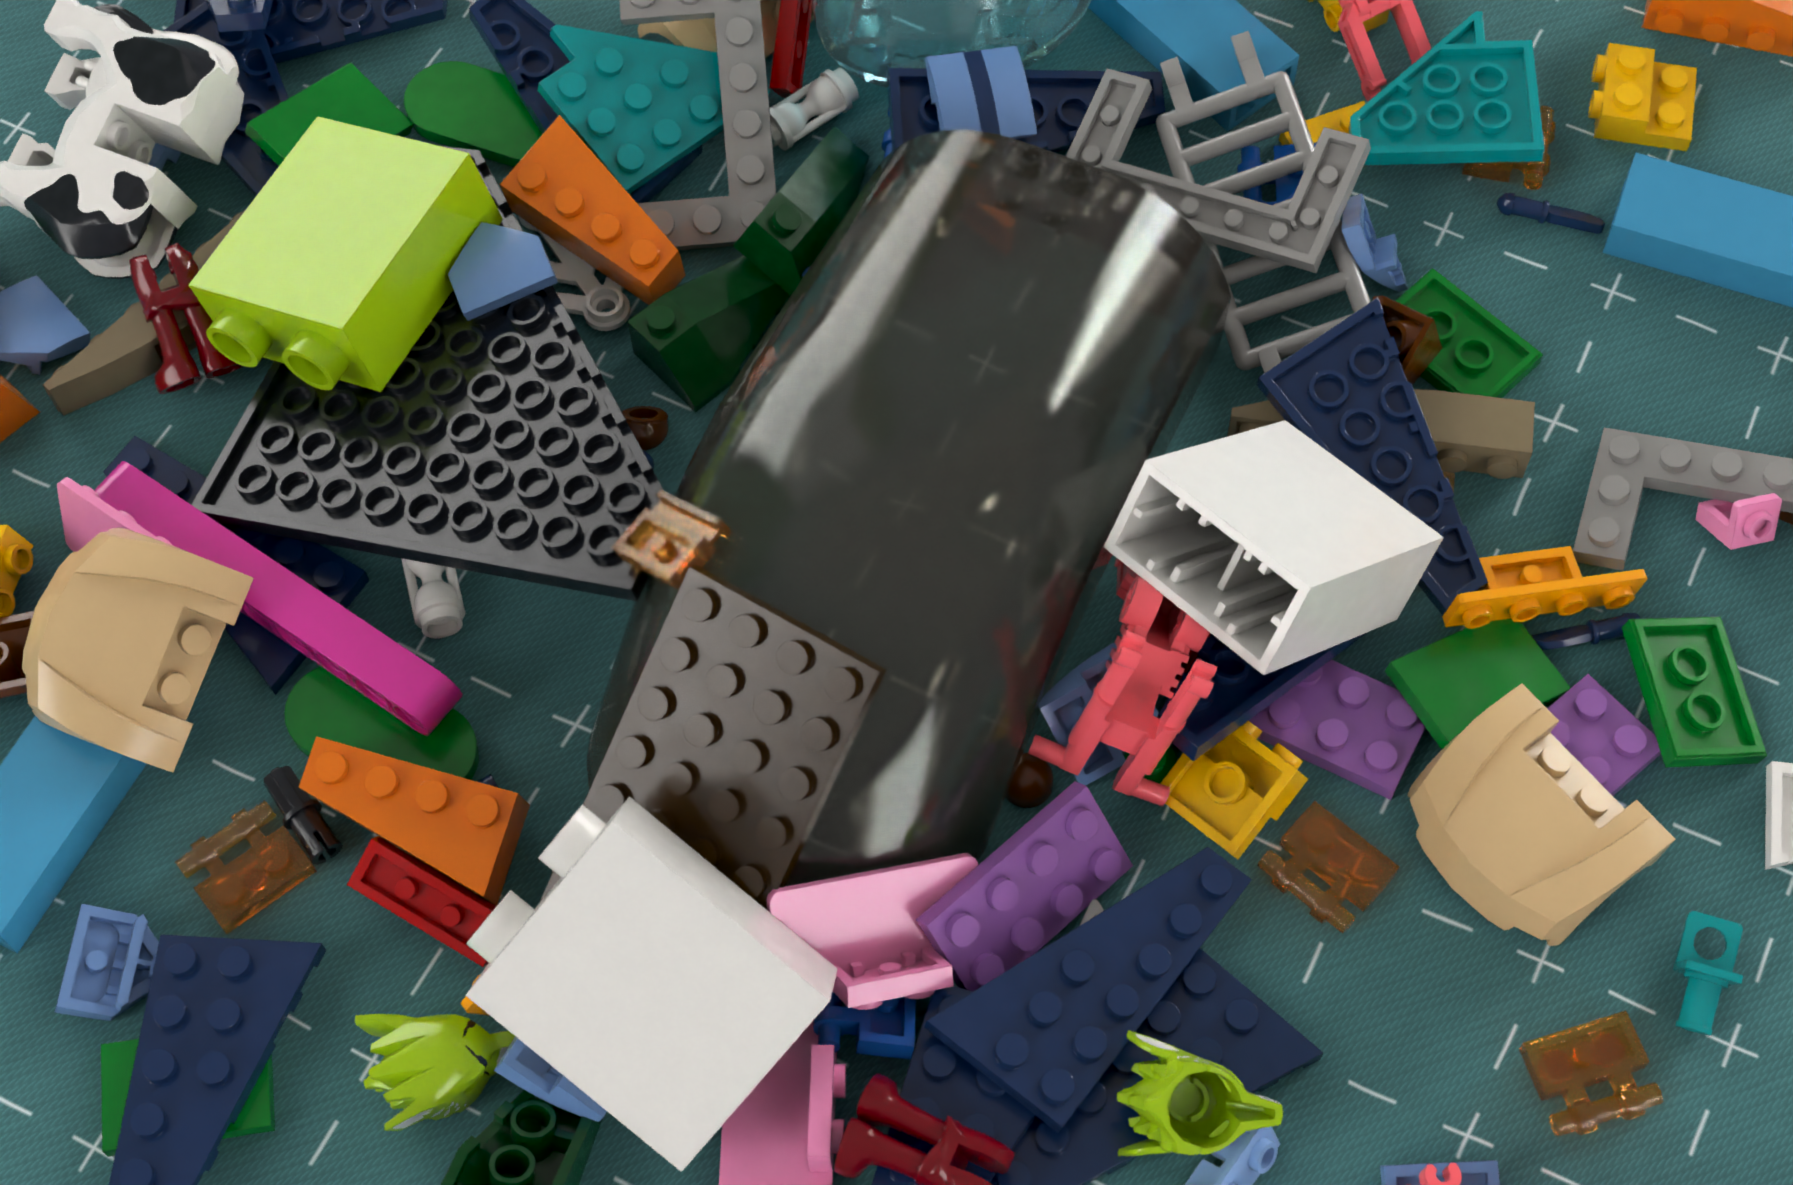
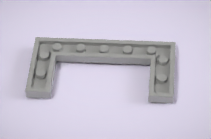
M619 0L622 25L715 18L729 196L637 204L678 250L733 246L776 195L760 0Z
M1106 69L1051 187L1055 197L1317 273L1371 150L1369 139L1324 127L1286 210L1119 162L1152 91L1149 79Z
M1604 427L1573 548L1575 559L1578 563L1624 570L1643 488L1717 499L1731 503L1775 493L1782 499L1780 511L1793 513V459Z

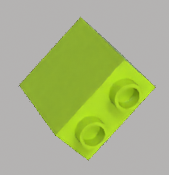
M317 116L189 283V287L213 321L206 331L208 340L222 355L244 367L253 368L264 357L284 363L302 381L321 390H332L336 383L341 380L382 392L453 291L448 273L481 222L499 225L503 218L469 153Z

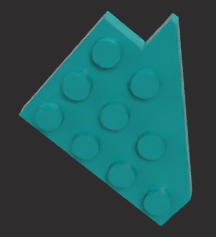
M1475 11L1350 117L1349 134L1367 138L1370 141L1371 150L1364 165L1542 161L1545 149L1533 41H1485L1483 12Z
M558 24L551 28L550 37L570 62L540 81L537 91L553 111L566 121L629 194L724 130L717 52Z

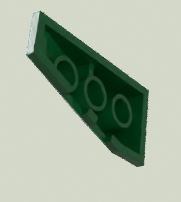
M834 126L753 220L733 247L793 298L803 279L802 274L805 269L814 265L821 267L825 274V280L823 285H820L818 294L834 274L869 155Z
M743 255L663 294L627 321L633 352L690 408L697 412L734 383L741 372L740 366L750 351L757 349L763 340V332L774 316L782 312L792 296Z
M523 1090L511 1103L506 1100L494 1112V1120L476 1138L471 1135L458 1148L441 1185H579L602 1119L597 1122L584 1116L581 1117Z

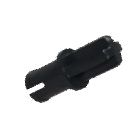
M278 766L272 769L264 778V786L284 815L282 820L283 826L294 831L314 865L326 862V858L322 854L324 849L319 842L322 843L330 858L336 856L343 845L335 837L321 815V803L318 800L311 799L307 792L299 788L300 781L291 767Z

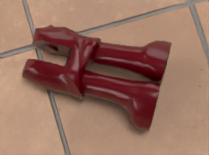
M179 243L164 248L169 263V271L171 275L173 274L177 284L175 286L160 290L156 281V273L151 267L146 254L129 260L133 285L143 307L146 322H152L162 351L163 364L155 375V385L159 394L175 392L201 380L196 362L188 350L173 311L184 312L194 337L206 378L219 377L244 367L222 355L208 340L206 331L213 321L189 287V283L199 272V269L192 258L191 252L185 250Z
M877 1073L871 1078L861 1094L857 1105L858 1119L852 1117L847 1124L837 1152L834 1171L847 1178H857L869 1165H876L904 1174L916 1180V1183L920 1185H992L985 1179L965 1171L968 1162L986 1170L1003 1174L1008 1171L1015 1152L998 1140L962 1125L951 1116L947 1115L945 1121L914 1106L898 1095L895 1082ZM873 1126L894 1128L934 1145V1147L928 1153H924L882 1133Z

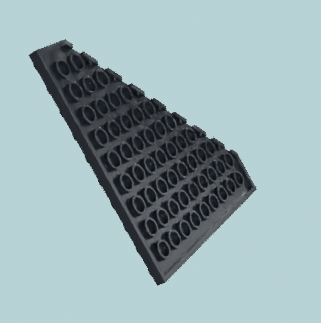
M446 147L470 154L503 218L499 226L523 231L480 151ZM553 285L469 321L463 315L453 290L382 392L341 380L336 383L332 390H321L302 381L284 363L274 361L191 504L222 526L637 602L677 517L668 496Z

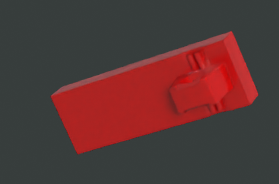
M813 0L780 1L769 88L784 99L802 88Z
M380 836L372 838L347 886L482 967L488 965L489 962L466 943L496 906L414 856L400 850Z

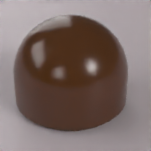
M636 406L622 411L642 450L653 449L665 440L668 433V414L664 410L652 406Z
M1028 752L1019 753L1006 762L1001 773V790L1010 803L1022 808H1033L1041 805L1049 798L1053 788V772L1048 762L1028 754Z

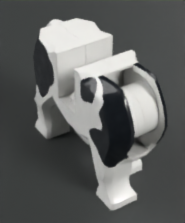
M56 0L44 24L45 32L64 49L70 51L90 49L96 51L101 57L79 60L63 53L45 88V92L61 107L69 110L76 109L65 122L56 150L48 143H38L31 136L22 133L8 162L5 160L0 162V206H10L26 217L35 220L38 227L65 253L72 255L79 264L94 276L108 279L130 278L129 260L145 254L153 270H156L166 258L164 248L172 245L178 229L186 219L195 213L198 206L163 172L156 167L148 165L152 157V150L155 144L158 143L219 165L225 142L240 123L244 92L237 82L239 74L237 62L234 55L218 43L199 35L152 29L138 16L119 5L104 4L92 8L88 5H82L77 0Z

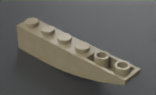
M244 211L236 214L226 227L211 240L197 248L192 258L199 270ZM171 273L165 275L158 284L160 290L177 285ZM140 301L132 304L125 311L124 315L103 333L96 335L87 347L67 364L60 366L53 373L52 377L43 384L53 404L61 414H69L113 395L160 369L163 364L161 347L152 322H146ZM173 311L188 350L191 351L197 346L184 312Z
M1414 389L1438 451L1437 459L1442 471L1450 473L1461 471L1485 473L1499 479L1523 478L1533 451L1535 402L1439 390ZM1269 400L1233 407L1227 437L1284 421V418Z

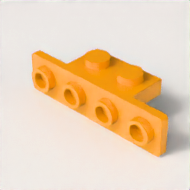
M1571 546L1481 557L1479 560L1488 581L1485 589L1458 594L1442 618L1446 627L1464 625L1468 629L1485 626L1492 621L1503 619L1524 622L1540 614L1558 612L1561 616H1569L1591 607L1605 606L1606 609L1610 610L1618 609L1628 605L1635 599V594L1648 578L1644 569L1583 577Z

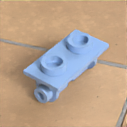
M1272 1126L1246 1131L1227 1147L1211 1153L1213 1156L1224 1161L1220 1168L1202 1159L1184 1185H1253L1260 1174L1266 1173L1272 1167L1277 1157L1278 1147L1281 1145Z

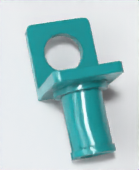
M1690 911L1687 914L1673 970L1684 973L1683 977L1688 978V983L1679 1019L1676 1021L1675 1026L1703 1035H1712L1713 1030L1711 1029L1721 989H1728V986L1742 983L1743 975L1733 972L1743 933V926L1741 924L1697 911ZM1703 928H1714L1724 937L1725 950L1717 959H1705L1694 948V938L1697 932Z

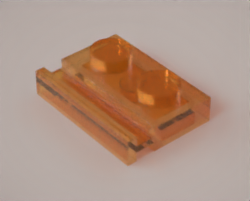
M660 490L656 495L660 499L658 504L652 510L645 507L611 548L623 561L679 590L688 568L697 565L703 568L717 551L712 546L721 535L727 538L732 531L719 517L666 491Z

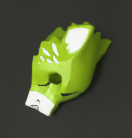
M397 1014L355 1015L354 1021L358 1027L368 1034L381 1037L371 1044L370 1052L382 1055L384 1058L379 1064L369 1069V1076L363 1081L367 1090L375 1089L376 1092H386L382 1095L386 1102H390L392 1109L403 1108L401 1112L384 1124L385 1131L403 1130L425 1119L439 1120L449 1117L456 1112L461 1113L478 1098L490 1077L497 1073L494 1069L515 1038L510 1031L490 1034L469 1018L456 1014L416 1018Z
M1128 1030L1126 1034L1128 1040L1150 1054L1159 1057V1059L1134 1063L1131 1071L1140 1075L1143 1079L1132 1087L1117 1092L1116 1100L1129 1106L1140 1115L1127 1118L1129 1126L1133 1127L1135 1133L1147 1135L1149 1138L1118 1149V1156H1140L1171 1152L1186 1155H1207L1227 1147L1246 1131L1281 1125L1283 1118L1282 1104L1276 1100L1247 1092L1243 1083L1232 1071L1224 1066L1165 1042Z

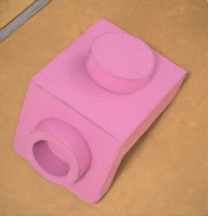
M1775 493L1738 500L1734 503L1717 499L1698 503L1695 520L1730 550L1774 541L1782 499Z

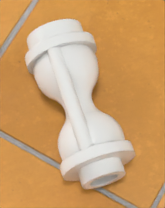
M840 67L834 71L827 69L817 79L774 106L769 107L772 147L778 145L781 149L788 150L796 141L840 113H846L852 109V103L859 98V93L850 75ZM806 96V98L801 103L795 104L796 102H798ZM814 116H818V117L815 118L814 120H812V121H810L809 123H807L810 118H812V117H814Z
M401 558L415 624L429 638H444L457 633L463 626L462 619L465 616V608L456 569ZM444 570L446 571L448 583L442 579ZM416 577H419L422 581V586L419 590Z

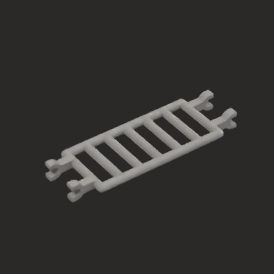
M1249 31L1231 37L1246 83L1196 102L1192 101L1178 57L1160 63L1175 109L1159 115L1156 119V127L1174 178L1195 183L1190 166L1289 131L1296 150L1295 153L1203 186L1236 194L1301 170L1304 173L1315 146L1288 74L1283 71L1264 77ZM1272 93L1276 94L1282 114L1183 149L1177 128ZM1292 198L1272 206L1287 210ZM1341 218L1326 250L1332 251L1339 272L1240 307L1236 306L1230 288L1231 284L1283 267L1286 264L1253 256L1223 267L1217 244L1194 238L1235 364L1239 369L1245 371L1262 366L1265 373L1279 364L1282 358L1294 354L1352 314L1254 348L1250 347L1244 325L1345 290L1353 313L1371 302L1358 265L1341 231Z

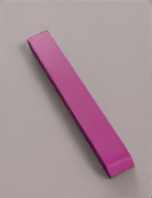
M122 461L94 490L101 500L118 511L123 510L129 513L138 525L154 536H162L177 548L253 577V582L240 612L420 734L429 736L462 698L460 689L439 670L128 462Z

